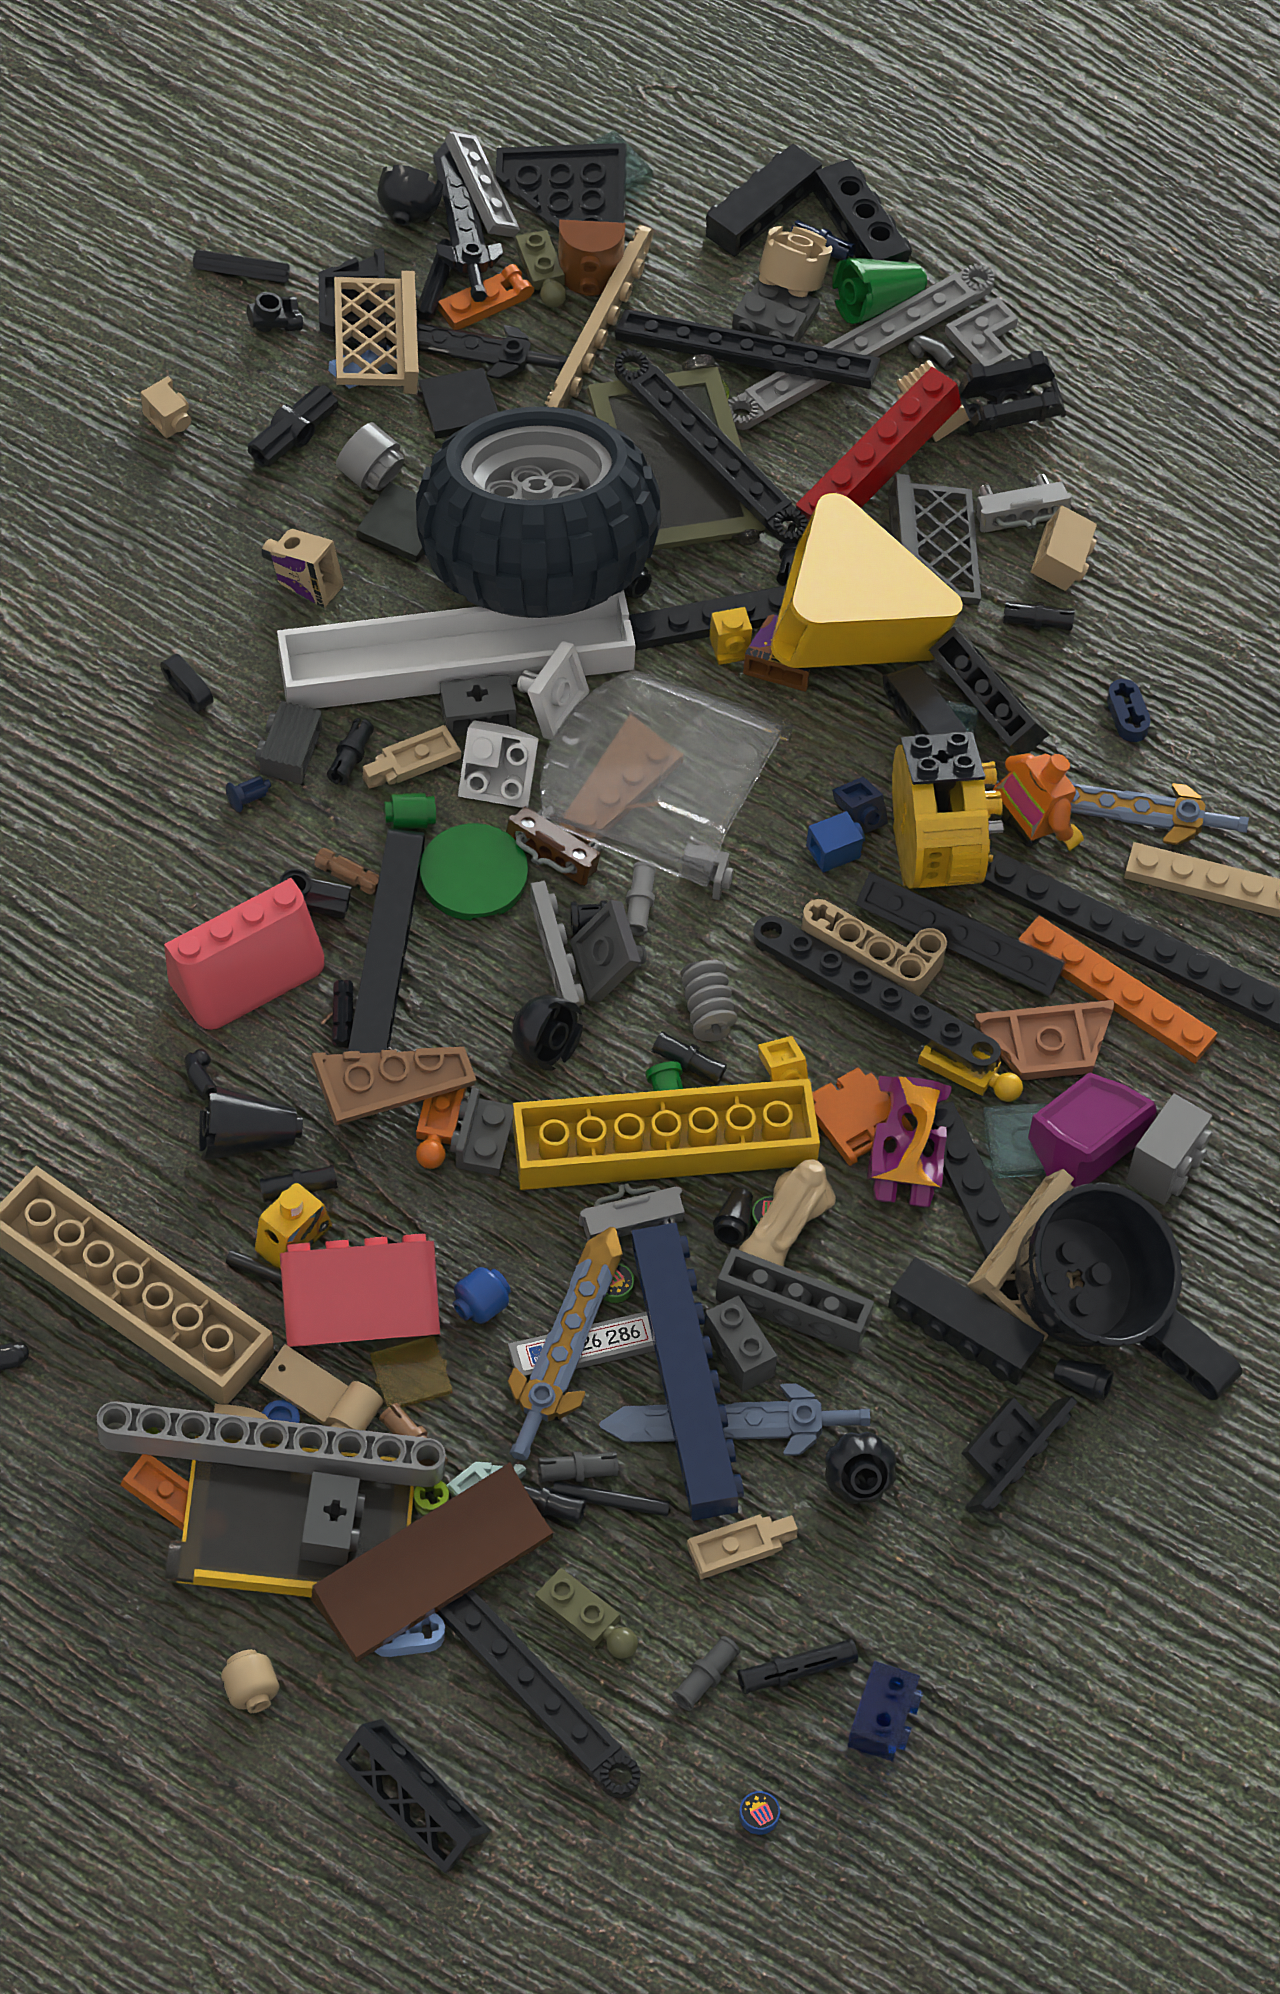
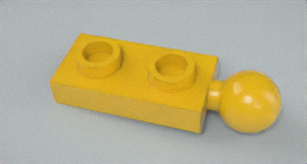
M925 1045L918 1058V1064L981 1096L984 1095L990 1086L994 1089L995 1095L1000 1100L1011 1102L1018 1099L1023 1091L1022 1081L1016 1074L1009 1072L1001 1075L997 1074L1001 1062L997 1068H994V1071L991 1072L990 1070L987 1074L985 1072L978 1074V1071L972 1072L970 1068L968 1069L962 1063L952 1061ZM977 1049L974 1053L972 1052L973 1056L978 1059H988L991 1057L981 1051H977Z

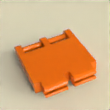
M859 1067L836 1079V1085L839 1090L830 1082L812 1092L817 1124L849 1166L857 1163L858 1157L871 1151L876 1124L886 1123L891 1109L889 1094L880 1091L878 1080L872 1072L865 1075ZM903 1115L901 1119L903 1127L907 1131H913L911 1123ZM891 1137L886 1138V1140L884 1141V1147H885V1142H887V1141H889L890 1139H892Z

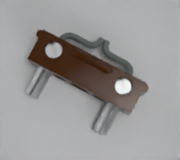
M525 806L515 816H509L506 833L516 840L520 848L533 855L531 859L533 863H536L538 866L545 863L578 884L587 885L588 879L597 871L601 854L599 850L604 847L602 839L595 837L589 844H586L548 820L554 813L549 806H544L538 813Z

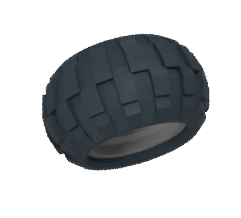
M523 407L504 410L480 418L455 432L442 443V447L434 454L431 467L425 468L416 495L417 533L426 558L429 559L436 576L453 592L465 596L467 601L497 613L526 618H548L577 613L603 603L609 597L623 591L643 571L646 559L651 558L661 522L658 484L651 467L647 465L643 453L634 445V442L622 431L611 427L609 423L579 411L557 407Z

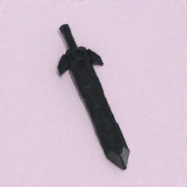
M444 142L433 155L437 178L444 186L442 196L452 246L437 244V255L452 269L456 267L458 272L468 274L471 297L475 302H483L488 295L481 273L486 272L488 267L493 268L502 257L503 250L501 243L489 245L488 249H486L475 204L446 142Z
M386 316V326L395 319ZM417 323L418 350L494 365L486 373L487 377L503 379L518 375V372L526 369L527 364L561 371L569 357L531 351L528 337L517 327L504 325L506 338ZM387 339V345L395 346L393 342Z

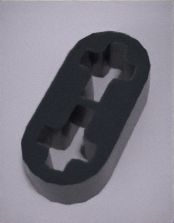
M176 653L160 663L161 671L168 683L194 711L199 712L213 703V695L207 684L179 654Z

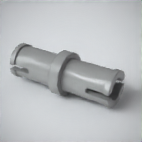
M644 861L634 864L631 890L626 895V902L629 904L627 919L632 935L637 936L647 933L649 910L655 901V895L652 893L656 866Z

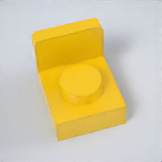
M793 1036L758 1044L759 1058L769 1073L771 1082L808 1079L806 1058Z

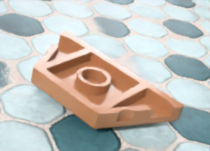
M1107 1000L976 1013L974 1024L980 1032L993 1038L999 1044L1001 1049L1000 1057L1021 1080L1088 1074L1093 1072L1113 1012L1114 1001Z

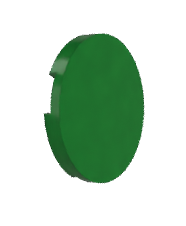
M468 823L451 827L432 839L421 858L420 878L426 892V897L437 909L451 917L472 921V918L487 917L494 914L501 915L520 900L527 885L528 864L523 849L517 845L516 840L511 835L494 826Z

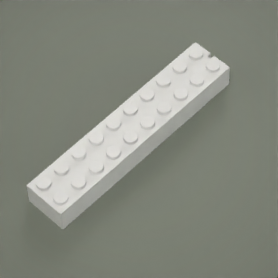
M624 590L594 607L557 617H517L497 613L478 606L277 630L278 652L286 703L291 702L293 705L298 704L301 707L305 706L313 709L439 694L440 683L450 682L455 679L469 680L484 678L489 675H510L511 685L517 684L520 675L523 676L522 672L524 670L539 674L562 641L575 645L585 676L634 670L636 645L631 621L629 620Z

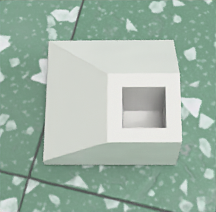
M474 720L467 731L458 797L521 808L526 806L528 808L539 738L509 726Z

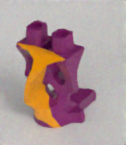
M879 1076V1089L881 1092L889 1094L891 1109L886 1123L876 1124L867 1179L874 1180V1201L895 1203L897 1184L911 1185L908 1205L928 1208L934 1195V1189L942 1187L944 1151L947 1138L946 1127L939 1126L937 1130H932L931 1127L935 1116L936 1104L947 1100L951 1093V1086L921 1078ZM905 1113H910L916 1118L917 1127L914 1131H907L903 1127L901 1119ZM888 1137L893 1138L896 1142L893 1153H887L884 1150V1141ZM931 1139L934 1142V1152L930 1157H925L922 1152L927 1140Z

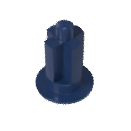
M261 776L236 786L228 782L226 784V795L229 803L236 812L240 813L243 810V805L266 796L268 788L271 787V782L269 779L263 781Z

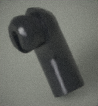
M197 1049L194 1053L189 1052L186 1055L184 1063L188 1079L202 1097L205 1085H215V1083L204 1069L211 1062L208 1053L204 1049Z
M22 1342L0 1345V1371L22 1365L29 1357L28 1347Z

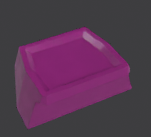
M1089 1072L1033 1115L1028 1139L1046 1175L1049 1176L1064 1169L1074 1178L1071 1185L1076 1188L1092 1182L1134 1149L1156 1119L1157 1107L1154 1101L1128 1086Z

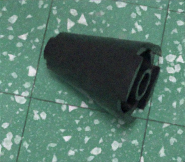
M205 1085L202 1100H209L208 1107H205L204 1111L200 1110L199 1150L204 1151L201 1156L203 1160L293 1146L295 1138L302 1137L303 1118L302 1116H297L295 1108L220 1086Z

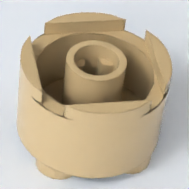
M775 226L769 230L759 265V280L767 285H778L787 288L788 292L794 296L807 297L808 291H815L822 287L832 253V246L830 245L827 248L825 246L827 240L813 231L793 226L792 232L782 231L783 226Z

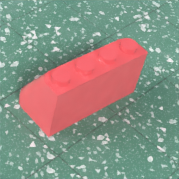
M292 878L164 944L168 983L196 1023L210 1030L221 1028L315 978L323 971L325 964L324 952L305 899Z

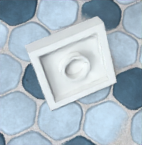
M565 641L560 643L539 674L524 670L522 672L523 676L520 675L517 681L518 690L528 693L543 738L556 741L590 692L575 645Z

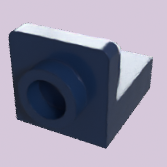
M860 777L832 790L834 801L845 812H848L854 823L858 822L861 825L864 834L888 823L883 794L866 778Z

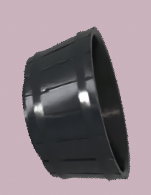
M1090 1183L1067 1191L1044 1210L1038 1221L1029 1228L1018 1248L1015 1261V1284L1025 1311L1042 1331L1068 1345L1078 1347H1118L1145 1340L1146 1337H1150L1158 1332L1165 1325V1321L1169 1320L1178 1302L1177 1298L1181 1292V1256L1179 1248L1175 1244L1176 1240L1167 1222L1163 1221L1162 1215L1153 1205L1127 1188H1119L1118 1185L1109 1183H1095L1094 1185ZM1078 1270L1081 1273L1080 1280L1084 1284L1083 1287L1075 1286L1072 1289L1068 1286L1070 1280L1066 1277V1273H1074Z

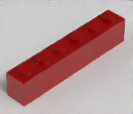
M932 366L795 504L796 509L801 511V514H804L809 522L819 499L829 493L844 495L862 508L962 406L957 383Z

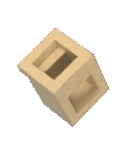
M169 376L141 391L143 414L166 439L188 428L191 423V417L187 414L189 410L188 403L181 393L173 391L172 380Z

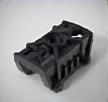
M1033 351L1028 354L1027 358L984 367L981 363H974L967 368L968 372L965 373L958 387L961 404L964 406L969 418L966 425L970 436H974V433L988 430L990 433H993L998 428L1036 420L1041 423L1045 422L1046 418L1060 415L1062 418L1066 415L1053 367L1047 356H1044L1043 351ZM1051 382L1052 387L1045 388L1041 395L1035 396L1033 392L1027 393L1033 385ZM981 396L989 400L987 405L980 407L975 403L966 404L965 399ZM1008 399H1015V400H1016V401H1011V402L1003 403L1005 400H1008Z

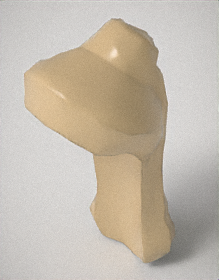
M814 1159L805 1160L795 1169L789 1170L778 1177L774 1187L773 1201L751 1236L739 1247L740 1251L784 1267L787 1253L806 1223L830 1209L836 1202L834 1191L826 1178L825 1167L819 1161Z

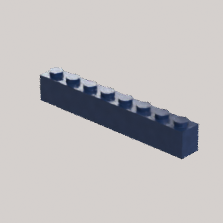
M676 1222L632 1230L633 1254L691 1519L695 1521L738 1513V1498L744 1497V1489L741 1475H733L731 1463L736 1462L733 1440H725L723 1428L728 1427V1418L725 1405H717L715 1393L721 1392L717 1370L710 1371L707 1359L713 1358L709 1336L702 1337L700 1325L705 1324L702 1303H694L692 1292L698 1290L695 1272L693 1268L687 1269L685 1258H690L686 1235L679 1236Z

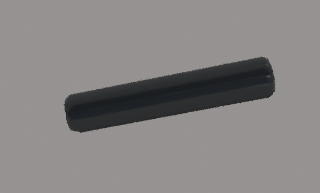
M448 239L440 241V245L452 246L451 241ZM437 252L416 307V316L427 321L433 319L438 301H440L451 267L438 257Z
M200 249L196 250L193 256V267L199 270L282 283L288 282L290 276V265L288 263Z

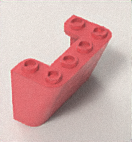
M426 1234L403 1235L402 1243L388 1244L387 1237L365 1238V1246L349 1247V1240L327 1241L326 1249L310 1250V1243L287 1245V1252L280 1253L287 1346L302 1347L325 1345L327 1343L440 1335L434 1241H426Z

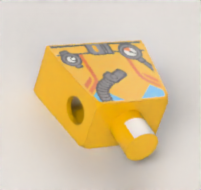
M294 1183L289 1189L283 1191L280 1197L259 1217L255 1251L273 1266L281 1268L280 1253L287 1252V1245L310 1243L311 1247L332 1227L325 1205L299 1183Z

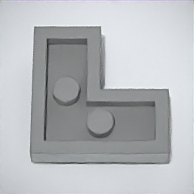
M997 297L948 323L945 327V334L972 364L981 363L984 367L1011 361L1012 353L997 337L1017 327L1018 317Z

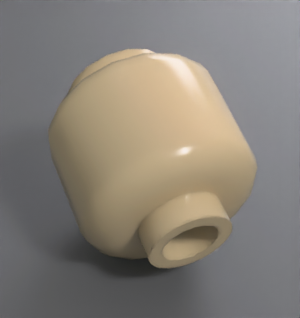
M244 1650L232 1655L227 1660V1665L221 1674V1679L231 1705L237 1709H247L249 1713H257L267 1709L271 1705L270 1700L279 1691V1682L271 1660L266 1655L257 1653L256 1650Z

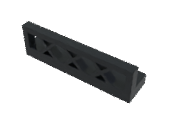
M383 1719L362 1724L335 1759L444 1873L451 1871L469 1847L483 1843L492 1831ZM360 1745L370 1753L371 1769L363 1770L351 1758ZM382 1775H391L397 1781L399 1797L390 1798L383 1791ZM409 1803H418L425 1810L426 1826H417L410 1819ZM437 1832H447L457 1843L448 1857L438 1848Z

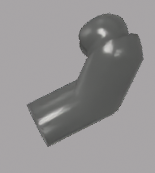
M921 334L913 337L914 341L908 345V350L915 357L921 358L925 352H928L945 370H950L957 363L958 359L939 340Z

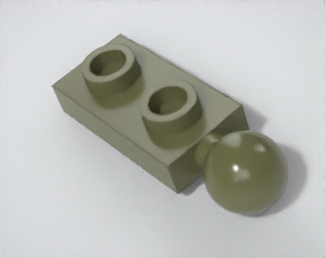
M543 230L515 236L516 248L529 282L534 287V290L541 289L540 298L546 306L551 308L559 307L566 299V289L563 286L565 284V275L559 265L558 257L548 231Z
M560 1568L535 1594L536 1603L593 1648L605 1639L608 1651L616 1658L626 1659L636 1652L638 1638L634 1631L627 1627H615L621 1621L620 1613L564 1569Z

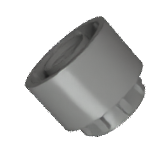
M370 422L361 427L345 444L336 460V468L361 489H366L369 486L372 490L381 491L398 475L403 467L404 457L399 452L400 444L374 422Z

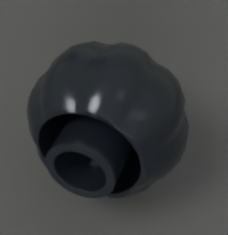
M872 1432L847 1433L840 1437L838 1442L830 1447L826 1453V1483L832 1491L836 1492L847 1503L876 1502L887 1490L891 1489L896 1481V1455L889 1445L883 1443L881 1438Z

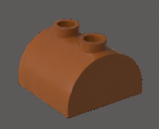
M559 220L558 262L565 275L564 285L586 296L603 293L617 264L624 255L626 223Z

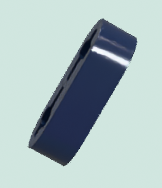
M1115 680L1109 687L1107 705L1117 732L1126 741L1139 742L1147 736L1151 722L1142 694L1137 684L1132 680ZM1118 693H1123L1124 697H1129L1128 704H1125L1122 696H1117ZM1130 716L1135 725H1140L1139 728H1134L1133 724H1128Z

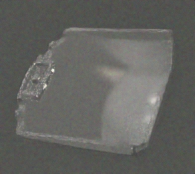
M636 670L627 671L590 692L571 710L557 729L549 744L541 772L540 795L542 816L567 832L637 860L652 863L657 868L706 887L710 882L715 861L728 829L778 740L788 741L790 739L793 723L692 687Z

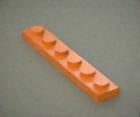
M1040 915L1018 938L1066 961L1067 963L1061 974L1062 977L1099 1001L1113 1000V1010L1192 1063L1196 1064L1216 1040L1218 1032Z

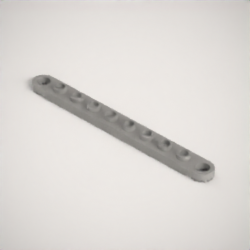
M974 264V266L969 265L968 268H965L958 274L950 275L823 347L878 357L990 294L995 280L992 269L989 270L988 266L983 267V264H980V266H977V264ZM973 277H980L984 279L986 283L984 282L983 285L979 284V286H977V283L973 285L974 282H971L970 279ZM778 371L745 389L744 393L728 400L735 427L740 430L749 429L831 382ZM736 409H746L750 413L746 417L742 416L740 418V415L737 417V414H734L733 411Z

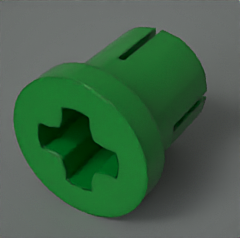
M679 1062L659 1063L650 1067L645 1072L647 1082L652 1084L653 1091L683 1089L680 1077L683 1071Z

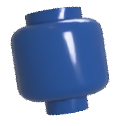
M478 1267L454 1286L456 1300L453 1302V1307L463 1320L467 1321L470 1318L476 1323L484 1324L508 1306V1294L511 1293L510 1286L498 1270Z

